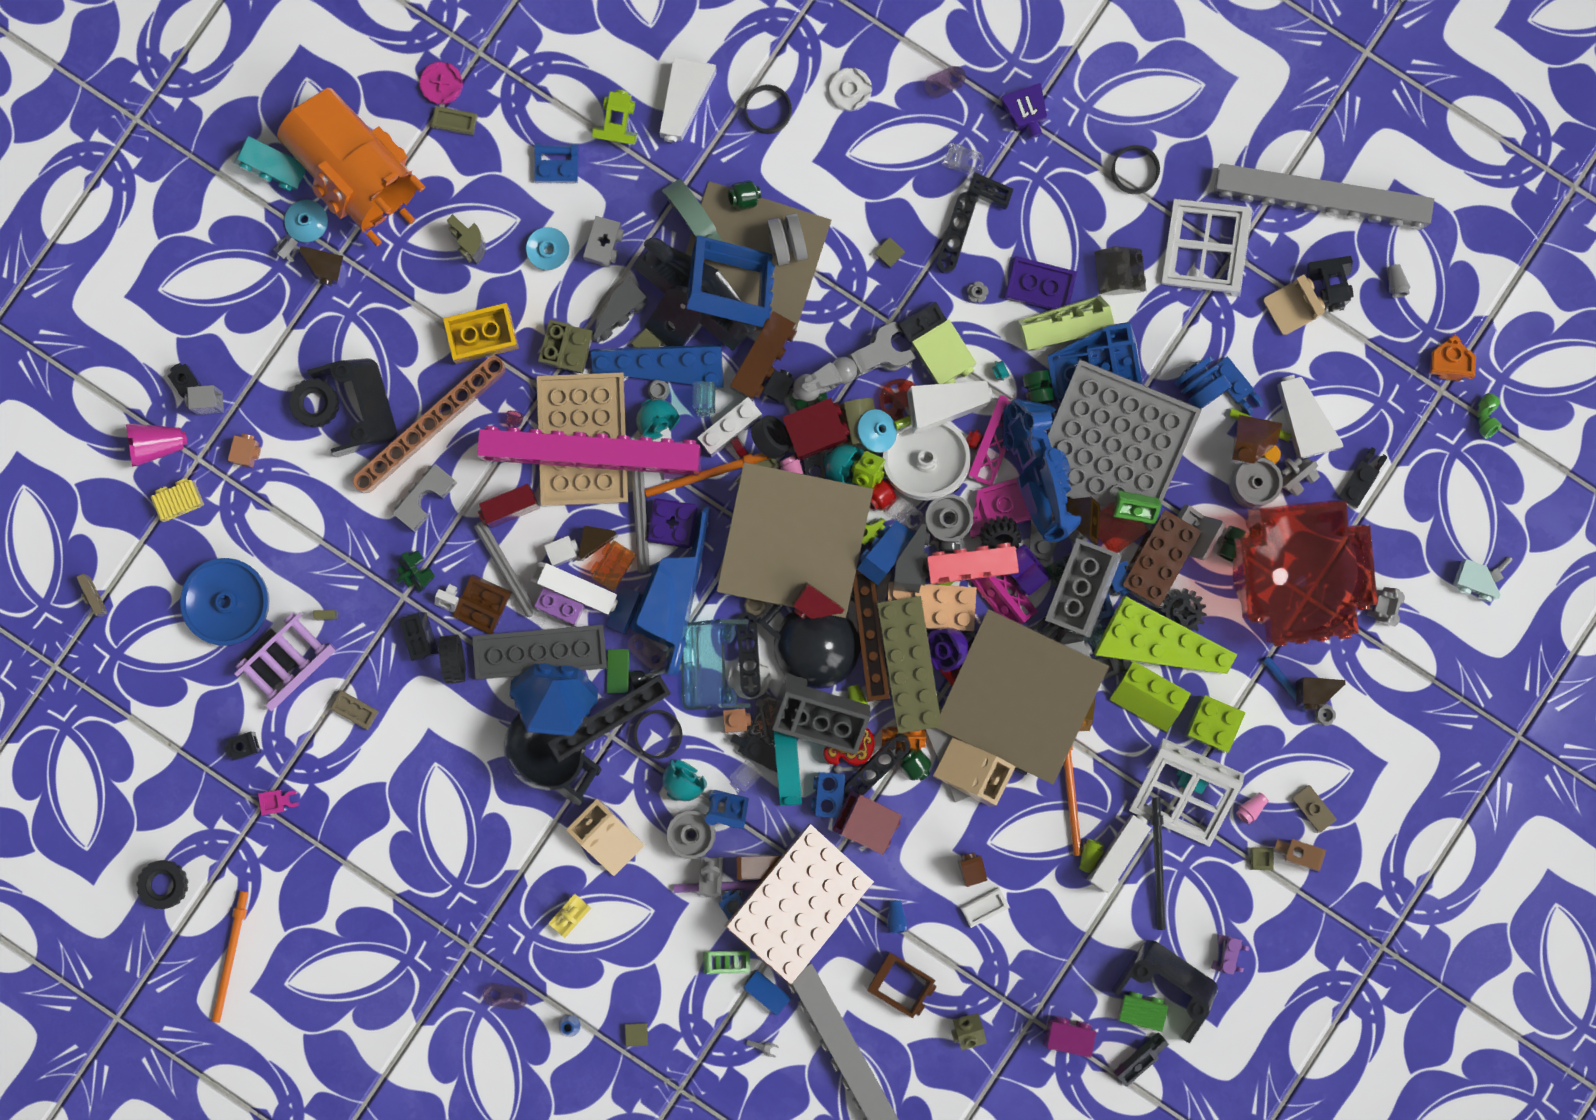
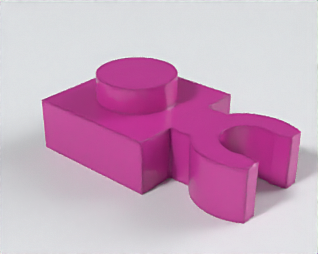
M282 790L258 793L261 815L285 812L284 805L288 807L299 806V803L290 802V796L296 795L298 792L289 791L285 796H282Z

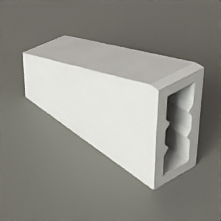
M673 58L660 128V136L664 138V141L676 143L683 140L716 75V65Z
M1295 375L1282 378L1283 382H1280L1277 388L1290 434H1292L1291 439L1296 457L1304 459L1341 449L1343 447L1342 441L1303 378H1295Z
M973 381L911 386L907 392L913 434L924 432L986 408L990 400H992V389L988 387V382Z
M538 562L530 582L536 585L546 587L604 614L609 615L610 611L613 612L618 602L616 600L617 594L547 563Z
M1140 814L1137 816L1130 815L1086 880L1104 893L1109 894L1151 830V827L1147 825L1149 821Z

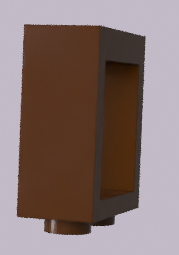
M889 951L868 986L867 991L909 1017L914 1018L915 1015L919 1016L925 1007V1004H923L926 996L931 997L937 986L934 984L936 981L934 978ZM895 962L927 981L911 1009L878 990Z

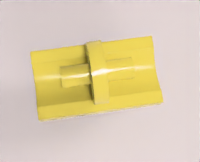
M574 894L548 924L562 937L566 938L590 911L591 907L578 895Z

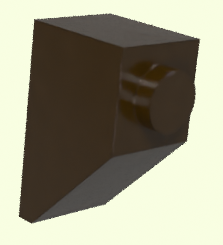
M300 246L299 254L314 278L320 280L319 283L332 286L333 283L337 284L343 256Z
M1092 496L1067 499V512L1073 516L1081 517V522L1076 529L1092 544L1098 545L1100 504Z
M1302 677L1296 681V707H1304V711H1316L1317 708L1325 705L1346 684V680Z

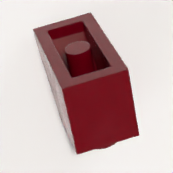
M808 582L792 603L795 607L794 612L802 618L808 616L813 619L842 614L845 610Z

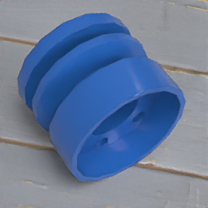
M1211 356L1191 365L1174 382L1176 387L1183 383L1187 384L1180 393L1185 394L1192 391L1194 394L1187 402L1200 409L1207 406L1233 386L1225 374L1217 378L1213 376L1219 368L1218 365L1211 369L1207 368L1214 361Z

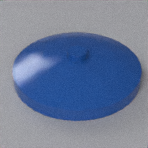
M232 558L213 559L197 567L187 578L181 592V613L188 628L203 641L220 646L236 645L251 638L264 624L269 611L268 588L261 575L250 565Z

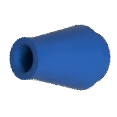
M889 901L886 928H889V933L907 932L906 927L908 923L902 907V901Z
M566 1015L559 1021V1031L566 1037H573L580 1031V1021L574 1015ZM568 1023L572 1026L571 1031H567L564 1027L565 1024Z

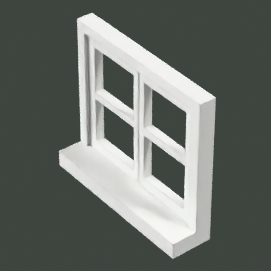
M1174 199L1162 285L1229 292L1232 296H1240L1252 207ZM1184 212L1208 215L1204 242L1180 239ZM1212 215L1236 218L1232 245L1208 242ZM1179 247L1202 250L1199 277L1175 274ZM1207 251L1231 253L1227 280L1203 278Z
M1163 738L1159 745L1158 753L1129 811L1137 815L1140 814L1150 820L1152 807L1145 804L1155 786L1180 798L1171 815L1161 811V815L1164 817V824L1162 826L1210 847L1243 785L1244 774ZM1165 763L1192 775L1183 792L1157 781ZM1200 778L1226 790L1218 807L1191 796ZM1188 801L1214 813L1205 830L1179 819Z

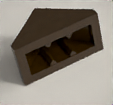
M584 525L579 550L581 560L584 561L618 537L617 533L614 530Z

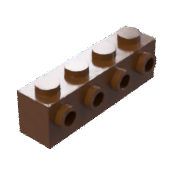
M773 311L730 384V389L746 398L749 397L751 401L755 397L760 398L765 389L762 386L766 378L770 380L774 370H776L773 367L777 360L781 361L786 353V349H784L788 341L792 342L797 334L795 330L796 323Z

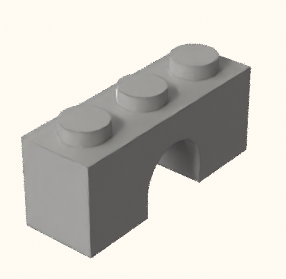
M436 464L433 467L431 465L428 466L422 474V480L419 483L415 482L409 488L408 492L410 494L405 500L400 499L394 506L395 511L393 514L414 532L429 517L421 507L422 498L428 493H436L444 499L458 483Z

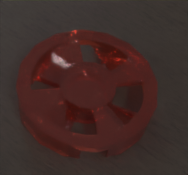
M895 379L888 382L881 391L879 397L880 408L893 421L905 418L902 410L906 407L909 409L907 392L911 386H916L912 381ZM898 384L899 392L895 393L890 386ZM892 403L893 407L887 411L884 404Z

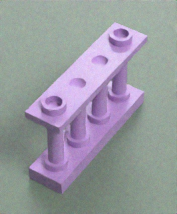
M292 612L284 620L286 625L249 660L244 658L235 666L238 669L234 673L237 677L244 672L268 696L266 698L268 702L265 706L271 712L336 651V648L331 643L328 646L322 645L298 621L303 615L301 612L297 615ZM291 626L315 650L314 653L317 656L312 661L306 660L282 636ZM275 641L299 665L298 668L301 671L295 677L292 674L289 675L266 651ZM258 657L283 680L285 686L279 692L276 689L273 690L250 666Z

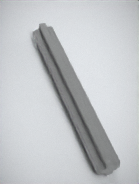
M632 471L637 567L639 573H647L650 571L644 472Z
M482 521L474 526L476 532L527 617L533 616L537 613V609L534 607L487 524L485 525Z

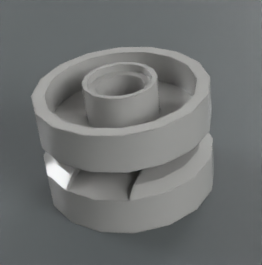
M797 213L785 216L784 229L780 219L773 218L767 220L769 241L778 266L790 263L789 250L790 252L792 251L793 257L797 262L808 259L805 240Z
M1260 458L1254 464L1248 462L1240 464L1233 470L1229 479V490L1232 497L1238 504L1246 508L1256 509L1271 503L1279 496L1283 487V477L1280 469L1272 461L1265 458ZM1254 480L1258 482L1259 486L1254 484Z
M947 494L934 499L929 504L925 513L924 524H927L926 531L937 542L957 543L967 536L973 524V512L970 505L964 498L955 494ZM946 516H950L952 518L951 524H947L944 522V518Z
M685 811L677 814L671 820L667 829V841L676 855L685 859H696L704 856L712 849L716 840V829L714 825H708L705 822L706 814L699 811ZM690 830L696 833L694 839H690L687 835Z

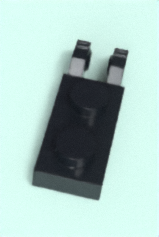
M1373 447L1369 449L1364 459L1358 463L1338 495L1339 499L1355 509L1362 502L1388 457L1383 454L1379 457L1375 467L1370 466L1367 463L1376 451Z

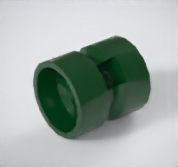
M1049 370L1022 375L1024 388L1028 389V392L1025 394L1027 401L1042 404L1055 401L1053 388L1049 387L1052 383Z
M1229 526L1224 536L1226 542H1221L1216 554L1227 561L1243 565L1247 556L1245 549L1250 548L1255 536L1240 528Z

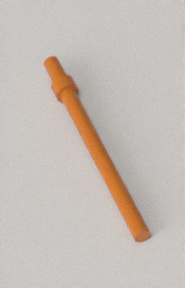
M762 452L755 455L751 453L744 455L742 459L701 471L699 475H688L645 489V494L647 497H651L743 468L744 462L755 464L771 458L765 456Z
M1072 745L1064 762L1073 856H1081L1082 848L1071 755Z
M240 891L237 906L233 910L232 917H234L212 1022L220 1023L241 925L247 913L245 909L249 893L247 891Z

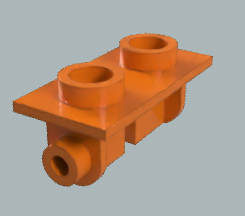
M896 726L882 729V746L894 735L898 734ZM925 729L902 733L908 736L910 748H926ZM896 741L897 746L895 749L900 746L902 747V742Z

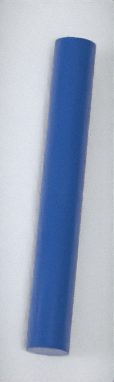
M1269 656L1265 658L1262 662L1296 701V688Z

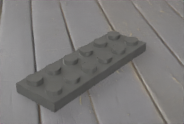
M604 625L472 636L476 680L516 677L532 665L542 663L553 666L569 665L579 668L581 671L607 669Z

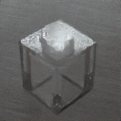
M747 758L729 776L732 780L729 784L738 793L741 790L745 793L763 773Z

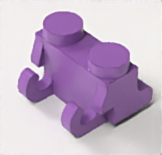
M1219 934L1218 943L1223 944L1224 940H1226L1227 944L1221 966H1218L1219 961L1213 960L1211 969L1234 975L1235 970L1243 972L1244 968L1236 966L1239 950L1248 951L1249 946L1241 945L1242 940Z

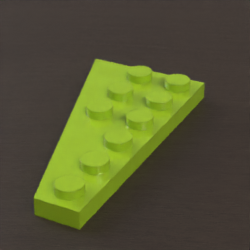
M1126 596L1122 597L1093 653L1097 656L1228 674L1237 657V654Z

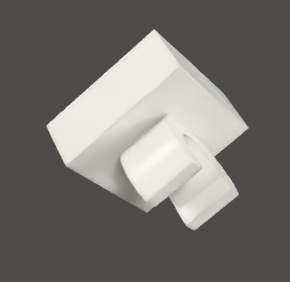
M449 584L446 592L438 589L435 595V605L454 613L459 598L456 597L457 587Z

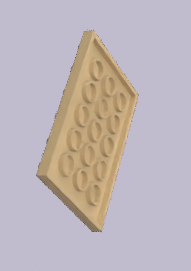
M624 373L537 376L538 430H542V433L551 434V431H563L564 434L573 436V432L586 433L588 437H595V434H607L609 438L617 439V435H626ZM540 465L541 506L628 503L627 470Z

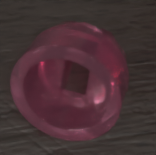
M507 411L505 422L508 427L515 425V428H518L523 422L524 415L518 411Z

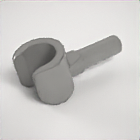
M1508 556L1500 566L1490 571L1494 582L1504 578L1501 571L1513 560L1511 557Z
M751 1040L747 1041L748 1046L762 1050L767 1056L776 1057V1055L770 1053V1049L772 1047L779 1048L778 1045L770 1042L760 1044Z

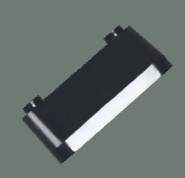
M373 359L340 360L308 370L309 375L314 379L332 375L338 382L352 380L363 421L354 424L350 428L349 436L351 443L330 449L333 455L341 457L385 444L395 439L397 436L396 424L379 366Z
M1147 940L1140 946L1111 991L1119 996L1131 977L1140 983L1150 981L1155 973H1158L1192 997L1187 1005V1013L1193 1021L1181 1037L1182 1040L1190 1044L1209 1015L1218 993V986L1214 980L1154 940Z

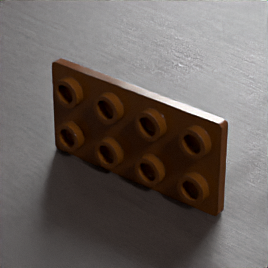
M1164 510L1154 528L1147 530L1127 566L1130 571L1122 586L1152 604L1161 606L1199 538L1201 530Z

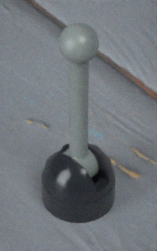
M665 669L648 674L640 670L629 672L633 688L636 689L643 686L647 678L665 673Z

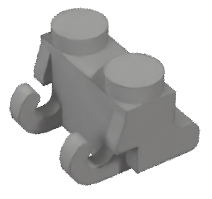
M1384 587L1383 591L1373 590L1372 594L1377 596L1374 611H1368L1367 616L1376 618L1378 623L1393 627L1397 626L1400 621L1398 615L1399 608L1405 600V595L1397 588Z

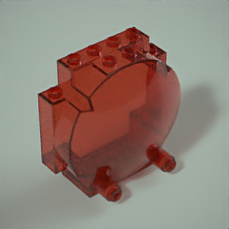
M1339 500L1248 509L1246 527L1249 530V537L1235 539L1236 551L1233 559V582L1236 594L1241 602L1242 618L1250 619L1251 623L1259 622L1260 625L1265 627L1266 642L1274 643V646H1286L1288 641L1295 642V644L1309 643V639L1317 640L1318 642L1330 641L1331 636H1338V639L1352 638V634L1359 633L1357 610L1371 609L1370 605H1378L1370 525L1349 526L1346 501Z

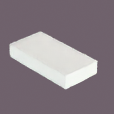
M998 888L961 907V910L969 926L972 928L1010 907L1001 889Z

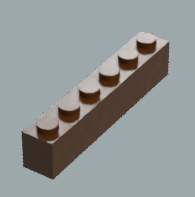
M856 570L853 593L867 702L889 700L876 586L873 581L859 570Z

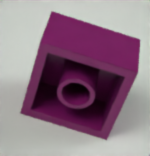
M1055 1016L1054 1019H1048L1043 1045L1048 1049L1091 1058L1097 1031L1088 1022L1076 1020V1024L1070 1023L1068 1018Z

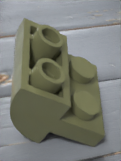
M452 214L447 219L450 225L448 229L457 239L456 242L460 247L458 251L469 263L473 260L478 264L486 251V242L481 231L475 223L468 229Z
M549 319L538 361L559 370L583 374L594 332Z
M873 398L856 399L839 404L842 411L839 418L841 423L846 422L850 432L849 435H846L848 442L840 445H863L857 434V424L865 412L875 409Z

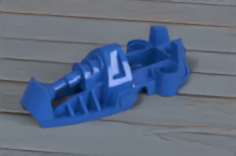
M1015 398L1004 408L1003 444L1007 451H1012L1013 456L1018 457L1024 471L1018 477V486L1036 528L1045 541H1061L1067 538L1079 526L1081 517L1073 516L1067 512L1066 503L1068 500L1066 493L1071 490L1068 477L1071 469L1065 453L1051 447L1046 432L1052 425L1051 414L1056 409L1047 404ZM1052 510H1053L1054 515H1055V518H1056V520H1055L1053 523H1052Z

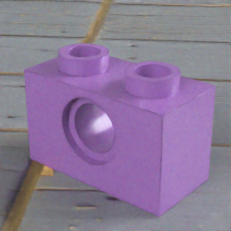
M543 587L534 606L536 609L575 627L585 608L583 604L546 587Z

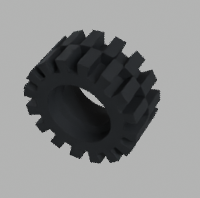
M997 516V520L991 518L989 519L990 523L985 522L983 524L984 527H981L980 538L983 546H988L989 549H996L998 544L1010 543L1011 547L1019 548V543L1022 541L1016 521L1011 517L1008 520L1007 516H1003V519ZM1007 534L1002 538L994 539L998 535Z

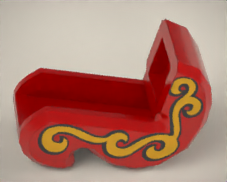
M866 728L857 755L826 746L823 751L824 759L833 765L840 763V757L851 765L864 764L872 756L875 745L874 736Z

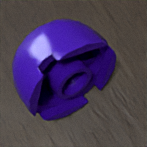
M943 627L932 631L927 636L931 662L935 669L949 672L963 665L969 652V644L962 632L955 628Z

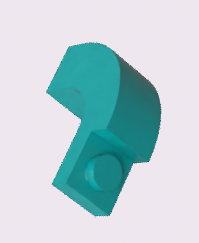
M774 731L780 806L802 804L797 737Z

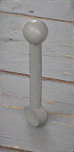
M836 765L834 772L840 774L843 771H858L862 766L841 767Z

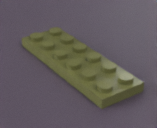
M921 596L878 602L898 734L942 727Z

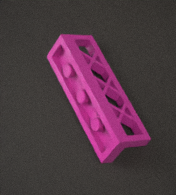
M1000 395L967 477L987 486L993 485L1006 452L1004 445L1002 449L1000 446L1003 439L998 441L995 435L996 428L1003 426V422L998 423L1000 418L1003 421L1005 405L1007 406L1011 402L1005 396ZM992 438H994L995 443L990 444ZM997 445L1000 455L998 458L990 461L987 455L988 448ZM997 461L995 468H993L992 463ZM989 465L992 471L989 481L978 477L980 469Z
M1002 575L1000 579L995 576L971 579V582L977 587L994 611L1022 625L1038 612L1026 595L1018 589L1015 581L1008 575ZM1007 588H1010L1013 591L1014 596H1011L1007 592ZM1020 605H1023L1029 614L1026 615L1020 608Z

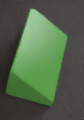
M1118 491L1113 516L1156 524L1162 504L1160 499L1156 497Z
M608 649L607 693H629V649Z

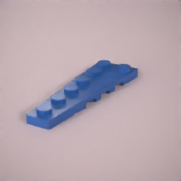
M721 344L591 350L593 373H624L626 377L717 388L724 387Z

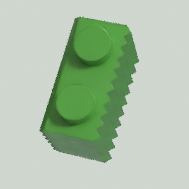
M1129 991V995L1123 994L1117 1018L1118 1021L1163 1031L1168 1005L1163 1004V999L1152 996L1150 1000L1143 999V994Z

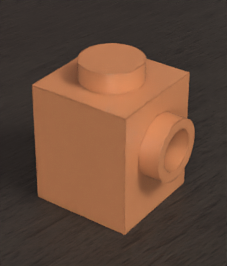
M241 433V437L234 435L228 461L233 464L253 468L255 459L258 460L261 453L259 442L254 440L252 435Z
M746 709L723 711L725 733L748 731L747 726H751L750 713H746Z

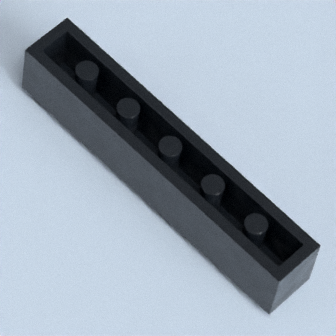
M659 675L584 720L573 736L560 735L544 746L554 763L557 764L666 698L671 692Z

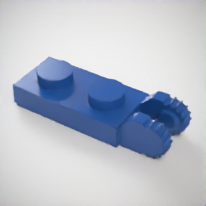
M1228 356L1217 364L1219 368L1213 376L1217 378L1225 374L1233 385L1226 392L1236 404L1241 406L1246 414H1253L1252 407L1244 400L1246 396L1249 395L1258 407L1264 405L1263 400L1254 391L1255 389Z

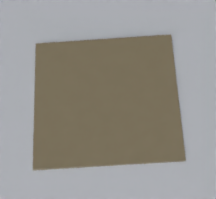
M709 181L701 206L713 222L723 242L773 254L772 265H775V269L771 276L774 278L772 290H770V292H773L772 302L769 305L772 306L770 315L775 311L796 323V330L832 220L765 198H760L757 206L754 208L738 211L730 205L728 200V190L731 188ZM797 213L805 240L808 259L797 262L793 257L792 251L790 252L789 250L790 263L778 266L769 241L767 220L773 218L780 219L784 229L785 216ZM691 234L685 253L689 256L692 254L696 241L693 234ZM704 259V263L718 269L742 302L758 306L760 272ZM760 326L756 328V330L762 331L763 327Z
M744 462L717 592L794 607L792 605L793 601L808 582L845 609L842 614L834 616L846 618L873 489Z
M988 609L940 713L942 727H937V729L993 754L1017 768L1054 785L1109 666Z

